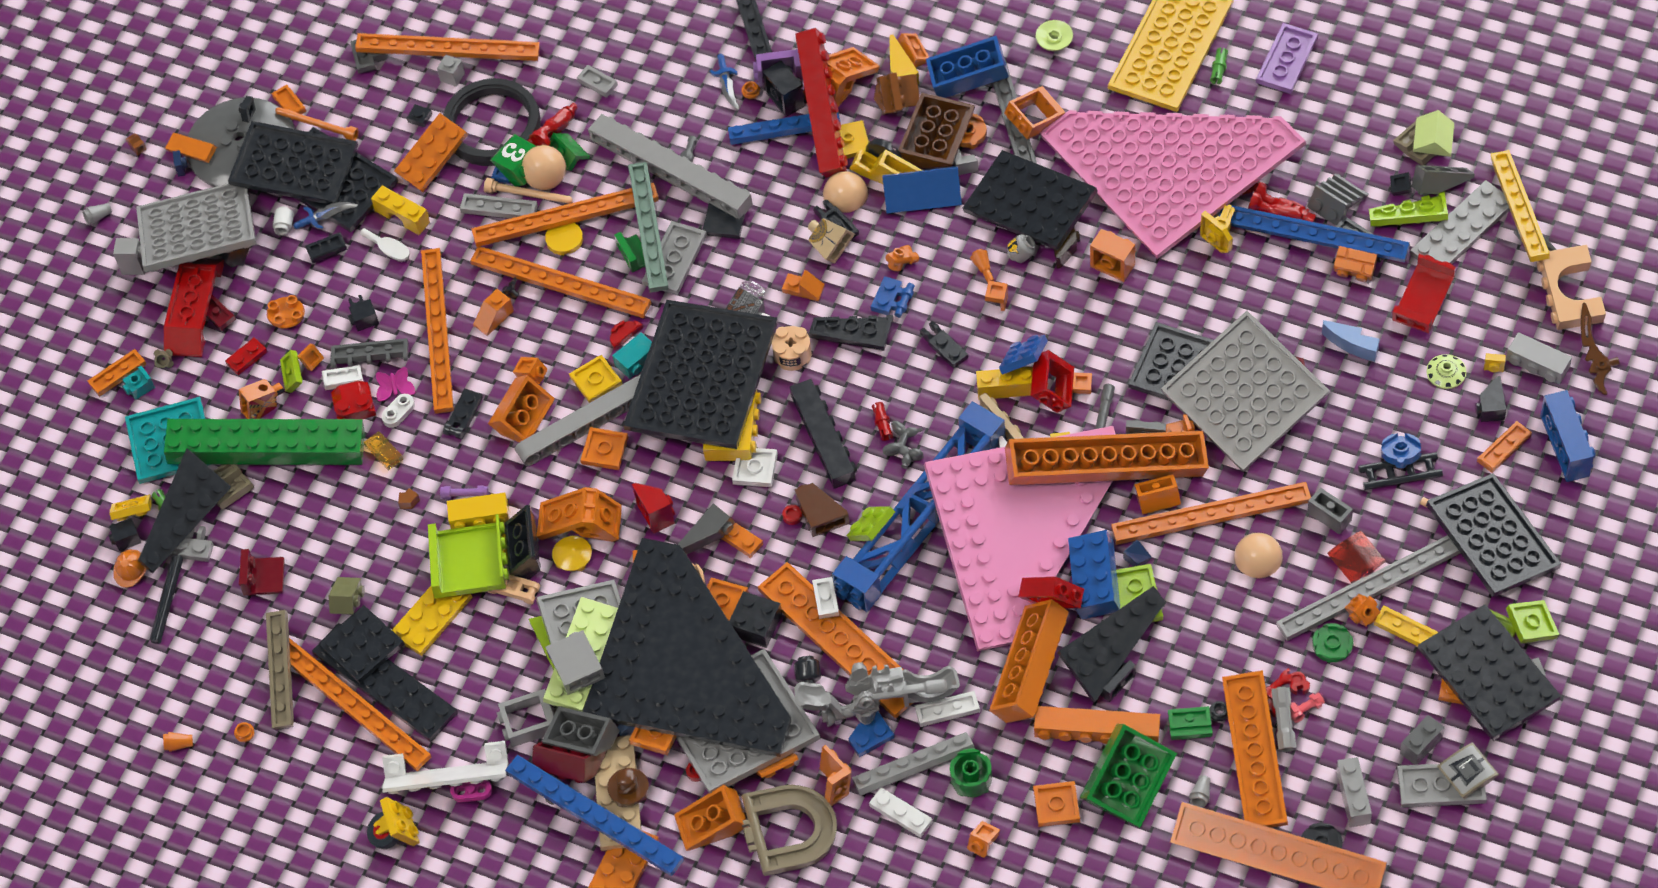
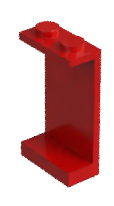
M1419 254L1417 266L1398 306L1395 305L1392 311V320L1429 334L1453 282L1456 267L1449 262L1436 260L1430 255Z

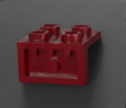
M241 549L239 586L243 595L283 593L284 557L255 558L251 555L249 549Z

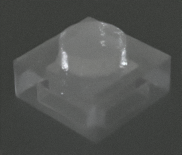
M751 280L742 282L740 285L742 289L756 297L764 296L766 291L765 288Z

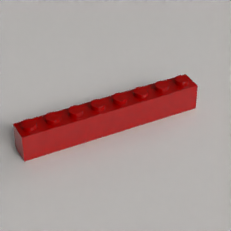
M815 27L795 33L819 172L828 178L838 172L847 171L846 165H848V160L843 152L845 143L840 135L842 127L837 118L838 106L834 102L835 89L831 84L832 72L827 62L829 55L824 46L826 38L824 33Z

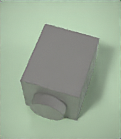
M448 55L444 56L437 67L440 81L457 87L465 74L462 60Z

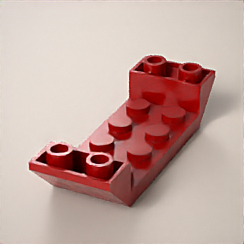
M201 258L194 262L179 264L164 323V351L170 349L173 355L202 357L206 342L202 332L215 278L221 277L224 260Z

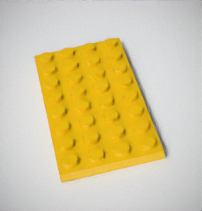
M1152 0L1108 84V89L1178 112L1234 0Z

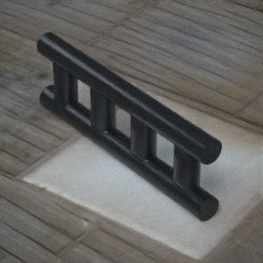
M1437 452L1421 454L1417 461L1406 466L1408 475L1396 477L1393 469L1396 466L1387 461L1358 466L1359 474L1366 472L1368 482L1363 483L1364 490L1443 477L1442 469L1435 470L1433 460H1438ZM1425 462L1427 471L1415 473L1413 464ZM1386 469L1388 478L1376 480L1374 471Z

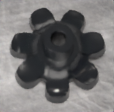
M516 277L501 291L505 295L510 294L514 299L519 295L514 289L517 281Z

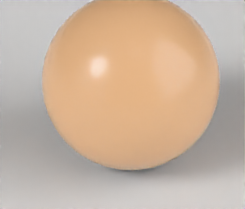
M540 145L530 149L524 156L522 166H524L525 179L531 187L538 190H549L562 182L566 173V163L564 157L557 149L547 145Z
M843 171L834 174L827 180L823 189L824 200L827 199L834 207L836 206L842 213H848L859 209L865 204L868 198V189L866 183L859 175Z
M1252 533L1239 541L1235 548L1234 560L1238 569L1245 575L1254 578H1264L1274 574L1280 568L1283 554L1279 543L1273 537L1265 533Z

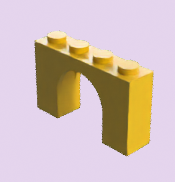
M756 390L738 449L703 444L705 461H736V458H740V460L752 459V455L756 453L757 448L754 437L758 436L756 420H759L760 412L757 409V405L761 404V393H758Z

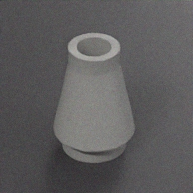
M106 203L86 207V210H83L82 213L86 223L94 225L108 214H111L112 210L110 205Z
M1200 775L1189 795L1192 805L1205 807L1209 803L1211 780L1208 776Z

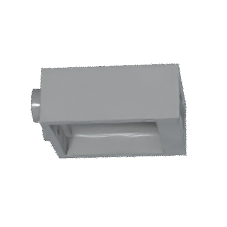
M545 689L498 704L500 711L496 713L500 724L504 723L506 727L502 729L505 741L510 740L512 747L545 736L554 717L550 704L543 702ZM541 703L546 722L512 732L507 714Z

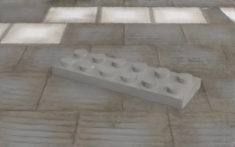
M1485 180L1448 215V220H1442L1410 250V255L1418 260L1419 254L1430 255L1441 262L1446 261L1453 264L1510 211L1504 193Z

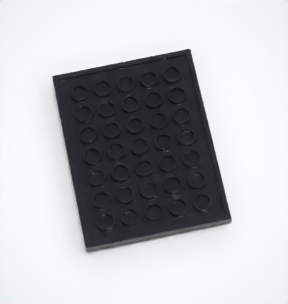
M666 300L623 425L624 430L738 449L778 325V317Z

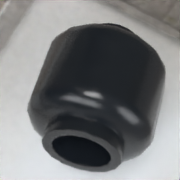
M814 656L799 657L798 661L794 663L795 680L798 683L816 684L815 682L820 680L822 676L820 662L814 659Z

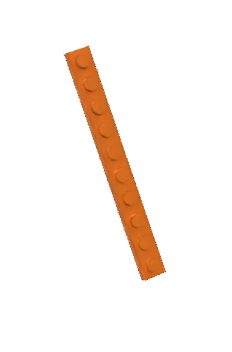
M358 33L355 49L356 52L425 56L448 55L465 58L538 61L540 42Z
M653 182L651 183L653 201L658 202L659 197ZM632 188L471 228L475 245L480 247L634 208Z
M481 246L477 247L470 260L471 265L512 278L516 277V279L640 318L645 317L651 305V299Z
M440 248L421 250L435 414L452 412L454 410L441 250Z
M1302 482L1111 524L1115 543L1118 545L1306 504L1311 496L1307 483Z
M289 638L290 664L296 672L395 754L403 753L404 761L416 771L431 758V754Z

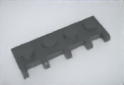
M408 339L331 346V368H336V364L348 363L350 367L353 366V362L367 361V364L370 365L373 360L383 359L390 363L391 359L402 357L404 361H408Z

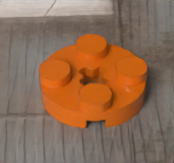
M973 113L966 129L971 128V132H965L960 147L975 149L986 138L987 127L983 118Z

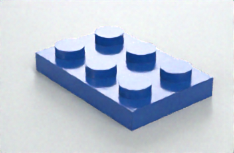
M1045 334L1031 336L1023 343L1020 341L1013 343L999 366L1002 375L1038 361L1048 342Z

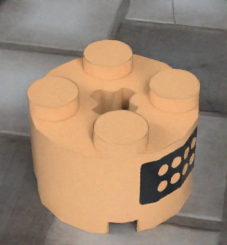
M787 326L779 327L776 330L772 340L774 361L782 369L788 371L799 370L803 365L808 364L812 353L806 329Z

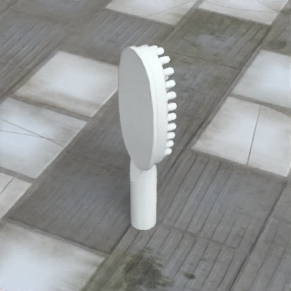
M365 228L361 230L360 235L378 244L379 249L390 258L401 262L408 260L410 251L401 242L389 237L381 238Z

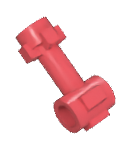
M1319 692L1309 695L1310 700L1299 706L1292 702L1290 707L1291 720L1298 723L1303 720L1305 716L1303 713L1313 707L1317 709L1322 707V704L1325 702Z

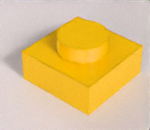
M1486 353L1484 370L1504 372L1506 355Z

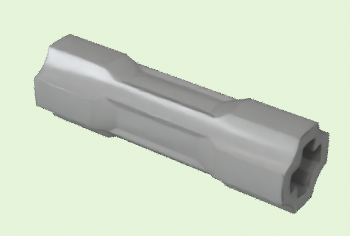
M1277 687L1272 689V700L1276 710L1278 751L1291 752L1296 750V740L1291 721L1290 688Z

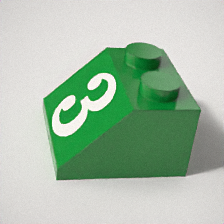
M513 134L490 161L513 186L525 185L527 181L525 179L524 166H522L523 159L526 153L536 146Z

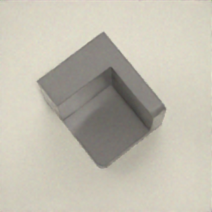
M958 149L953 165L958 167L959 175L978 172V160L975 158V155L961 157L960 150Z

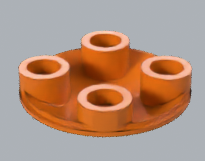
M295 295L278 298L268 303L267 319L275 327L291 328L300 323L304 317V306Z

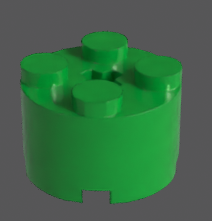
M977 749L962 750L950 762L951 784L958 795L977 797L987 793L991 786L992 768L990 759Z

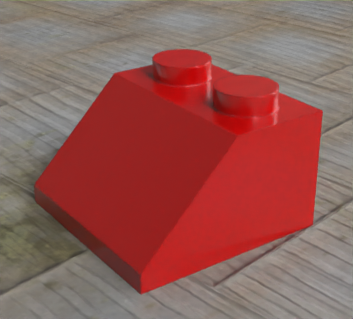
M639 483L632 484L636 505L653 534L675 524L673 516L676 514L669 494L665 495L660 488Z

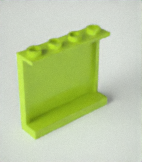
M496 514V523L437 531L436 523L428 524L431 588L435 599L506 588V580H509L508 569L504 566L508 564L506 552L503 553V549H507L506 539L502 537V534L505 533L504 522H500L498 514Z

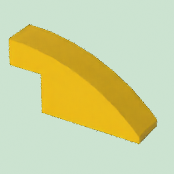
M860 149L849 168L883 184L882 175L923 171L886 149L878 158Z

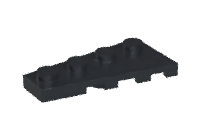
M872 315L869 318L849 316V318L841 319L839 316L814 317L809 337L884 351L894 317L893 315H886V317Z

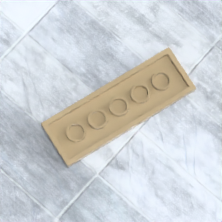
M631 735L616 737L612 747L607 750L595 776L597 804L641 830L639 803L633 806L619 807L608 794V781L615 772L624 768L636 769L635 746L629 743ZM599 832L601 851L625 848Z

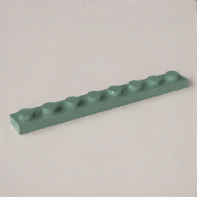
M647 162L629 164L628 168L649 292L669 290Z

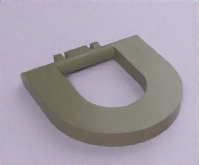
M784 785L745 793L741 796L748 818L743 820L744 824L742 825V827H746L743 828L747 845H750L748 850L749 853L757 851L764 876L811 866L823 859L831 850L837 831L836 816L829 802L815 790L800 785ZM796 809L806 813L811 818L814 824V832L808 840L796 845L767 850L758 819L759 815Z

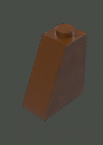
M814 483L804 484L794 489L796 501L812 537L850 524L847 510Z

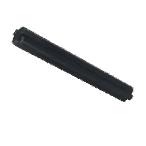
M174 554L171 557L149 638L153 644H160L183 562L181 555Z

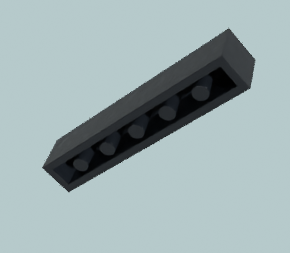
M812 379L790 386L791 398L833 489L856 481V465L853 461L850 462L848 458L850 457L847 446L843 447L841 443L843 441L841 433L834 428L836 426L834 418L827 413L828 406L826 401L820 398L819 386L814 385Z

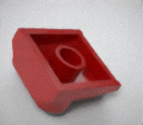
M354 381L340 385L331 392L337 419H366L377 416L368 382Z

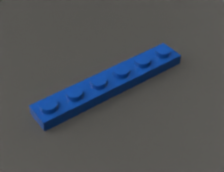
M838 110L837 118H838L839 121H840L839 110ZM809 114L737 125L728 127L730 144L734 145L811 132L812 127Z

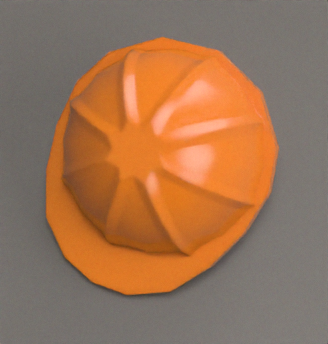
M126 550L116 559L113 575L116 583L121 587H133L143 578L147 571V568L138 561L141 554L138 550Z

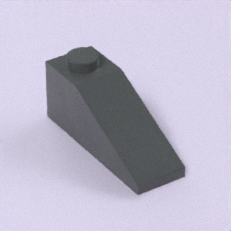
M1416 165L1411 187L1423 196L1438 194L1474 178L1475 174L1465 167Z
M713 503L678 545L682 547L685 554H689L723 538L725 534H729L734 527L735 521Z

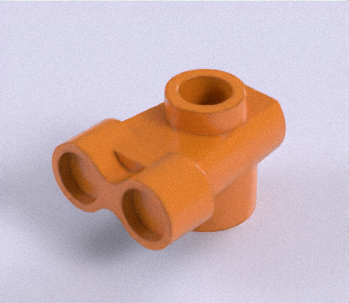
M910 245L895 248L893 252L886 254L888 268L893 271H900L903 268V264L918 262L919 255L912 251Z

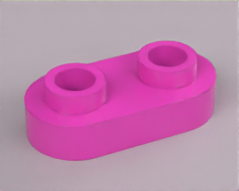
M483 780L478 784L465 782L459 786H451L450 793L456 802L480 801L491 796L492 786L488 780ZM481 789H485L483 793H479ZM459 792H465L463 795H459Z

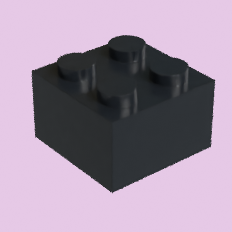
M781 60L763 70L766 94L785 117L804 107L803 83L799 77L796 78L793 75L790 66H786Z
M743 591L729 622L741 640L767 648L782 617L781 603Z

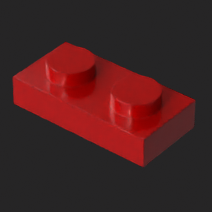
M253 337L225 360L226 365L239 376L265 355L267 349Z

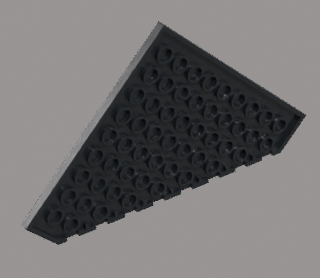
M642 538L600 660L605 678L592 684L583 712L611 718L617 724L781 757L792 721L785 707L682 547L677 544Z

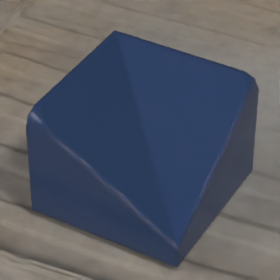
M1138 540L1134 541L1123 551V559L1132 567L1145 565L1152 559V556Z

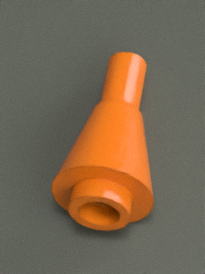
M982 249L975 250L970 260L983 273L987 283L988 281H994L990 272L988 251Z

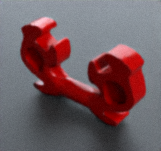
M1288 668L1280 674L1276 681L1266 687L1269 710L1273 717H1276V710L1273 706L1272 689L1281 687L1284 684H1290V691L1297 695L1298 689H1303V695L1309 691L1310 682L1307 681L1302 672L1290 674V669Z

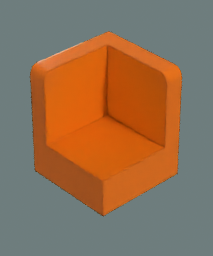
M988 281L985 301L1000 303L1001 311H1005L1008 299V284Z

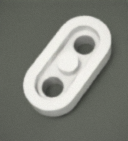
M401 394L397 396L383 411L382 420L385 426L389 428L397 427L413 411L415 403L411 395Z

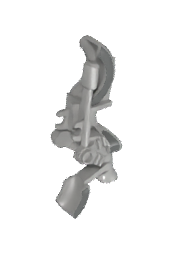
M858 662L852 666L849 681L845 684L846 692L854 695L853 703L842 706L829 692L825 691L821 684L799 682L795 686L794 692L798 706L807 710H822L823 723H827V727L832 726L837 720L855 715L862 724L868 725L874 720L876 712L879 710L881 699L903 697L905 707H909V703L936 702L954 693L959 688L960 683L957 671L951 666H946L934 674L916 675L907 669L902 670V667L889 669V666L885 664L883 670H877V666H873L871 674L868 675L866 666Z

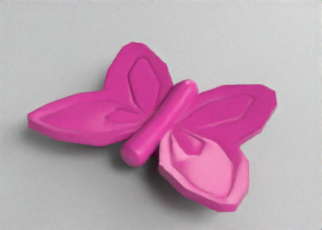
M406 367L399 369L395 375L391 373L388 376L386 373L381 372L375 375L377 382L380 384L376 394L377 401L379 402L387 400L391 396L392 390L394 395L398 394V390L401 394L414 395L416 393L413 384L407 380L408 370Z

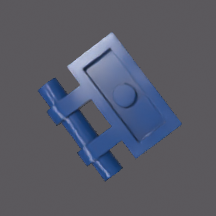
M884 276L871 304V311L890 315L891 310H894V315L901 318L902 314L907 310L908 300L914 294L913 289L915 285L908 283L906 288H902V281ZM898 296L901 297L900 301L895 302Z

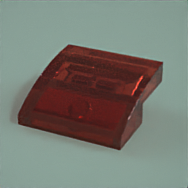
M1362 531L1345 539L1327 553L1351 583L1358 581L1368 572L1371 574L1386 562Z

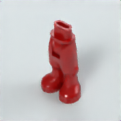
M572 103L570 106L560 109L553 117L546 120L541 128L530 134V139L527 141L535 146H549V138H551L553 133H560L569 125V122L575 117L578 106Z
M1261 181L1256 192L1253 193L1248 209L1314 222L1316 218L1315 214L1309 212L1310 209H1306L1295 201L1270 196L1267 193V185Z

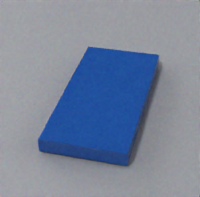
M958 167L882 175L886 213L962 205Z

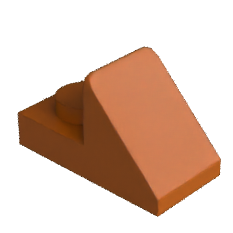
M804 270L802 276L787 274L782 287V293L819 302L825 285L810 272Z

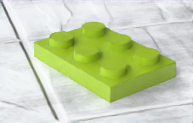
M1151 564L1116 570L1120 608L1152 586L1157 589ZM1162 609L1152 622L1163 620Z

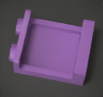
M798 49L756 54V61L753 62L754 80H758L759 86H763V70L782 60L786 66H790L795 77H799L803 81Z

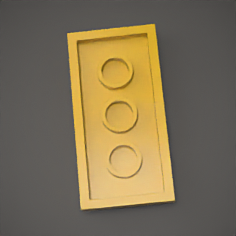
M430 586L392 631L404 641L405 646L423 656L472 599V595L464 594L435 599Z

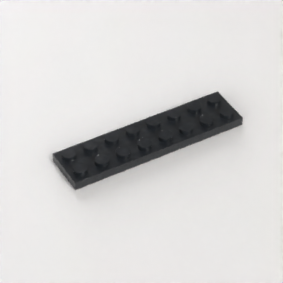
M338 623V624L325 636V638H326L331 632H333L338 626H340L341 624ZM319 644L312 650L314 656L430 742L458 714L457 709L389 659L359 684L324 652Z

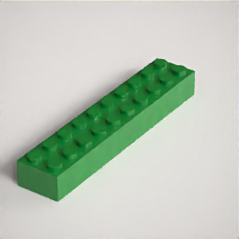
M167 419L164 454L167 464H180L185 450L188 448L205 464L362 465L365 429L363 419Z

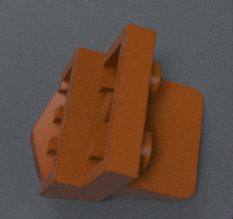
M896 72L876 78L877 84L873 99L882 111V115L897 113L904 108L917 105L920 95L916 75L897 76Z

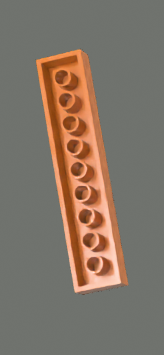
M1203 431L1009 439L1004 448L1009 485L1157 479L1172 474L1174 478L1203 477L1209 468Z

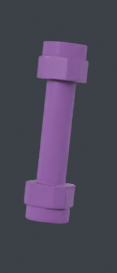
M484 485L466 489H452L451 486L440 488V497L445 500L459 496L489 495V488Z

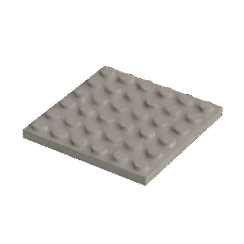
M228 183L136 207L142 264L145 273L256 245L248 188L233 186Z
M1245 311L1161 388V391L1242 472L1250 467L1330 393V390L1248 311Z
M765 649L751 656L792 720L781 757L677 736L676 740L709 793H712L722 785L728 787L820 740V735L803 708L797 705L793 692Z

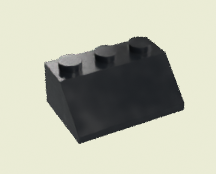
M526 505L504 524L509 575L530 580L540 571L541 564L539 561L535 517L530 505Z

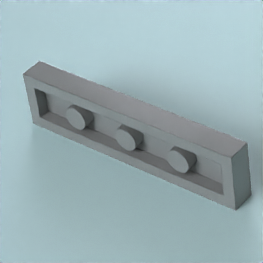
M464 193L460 212L515 218L536 212L538 205L537 201Z

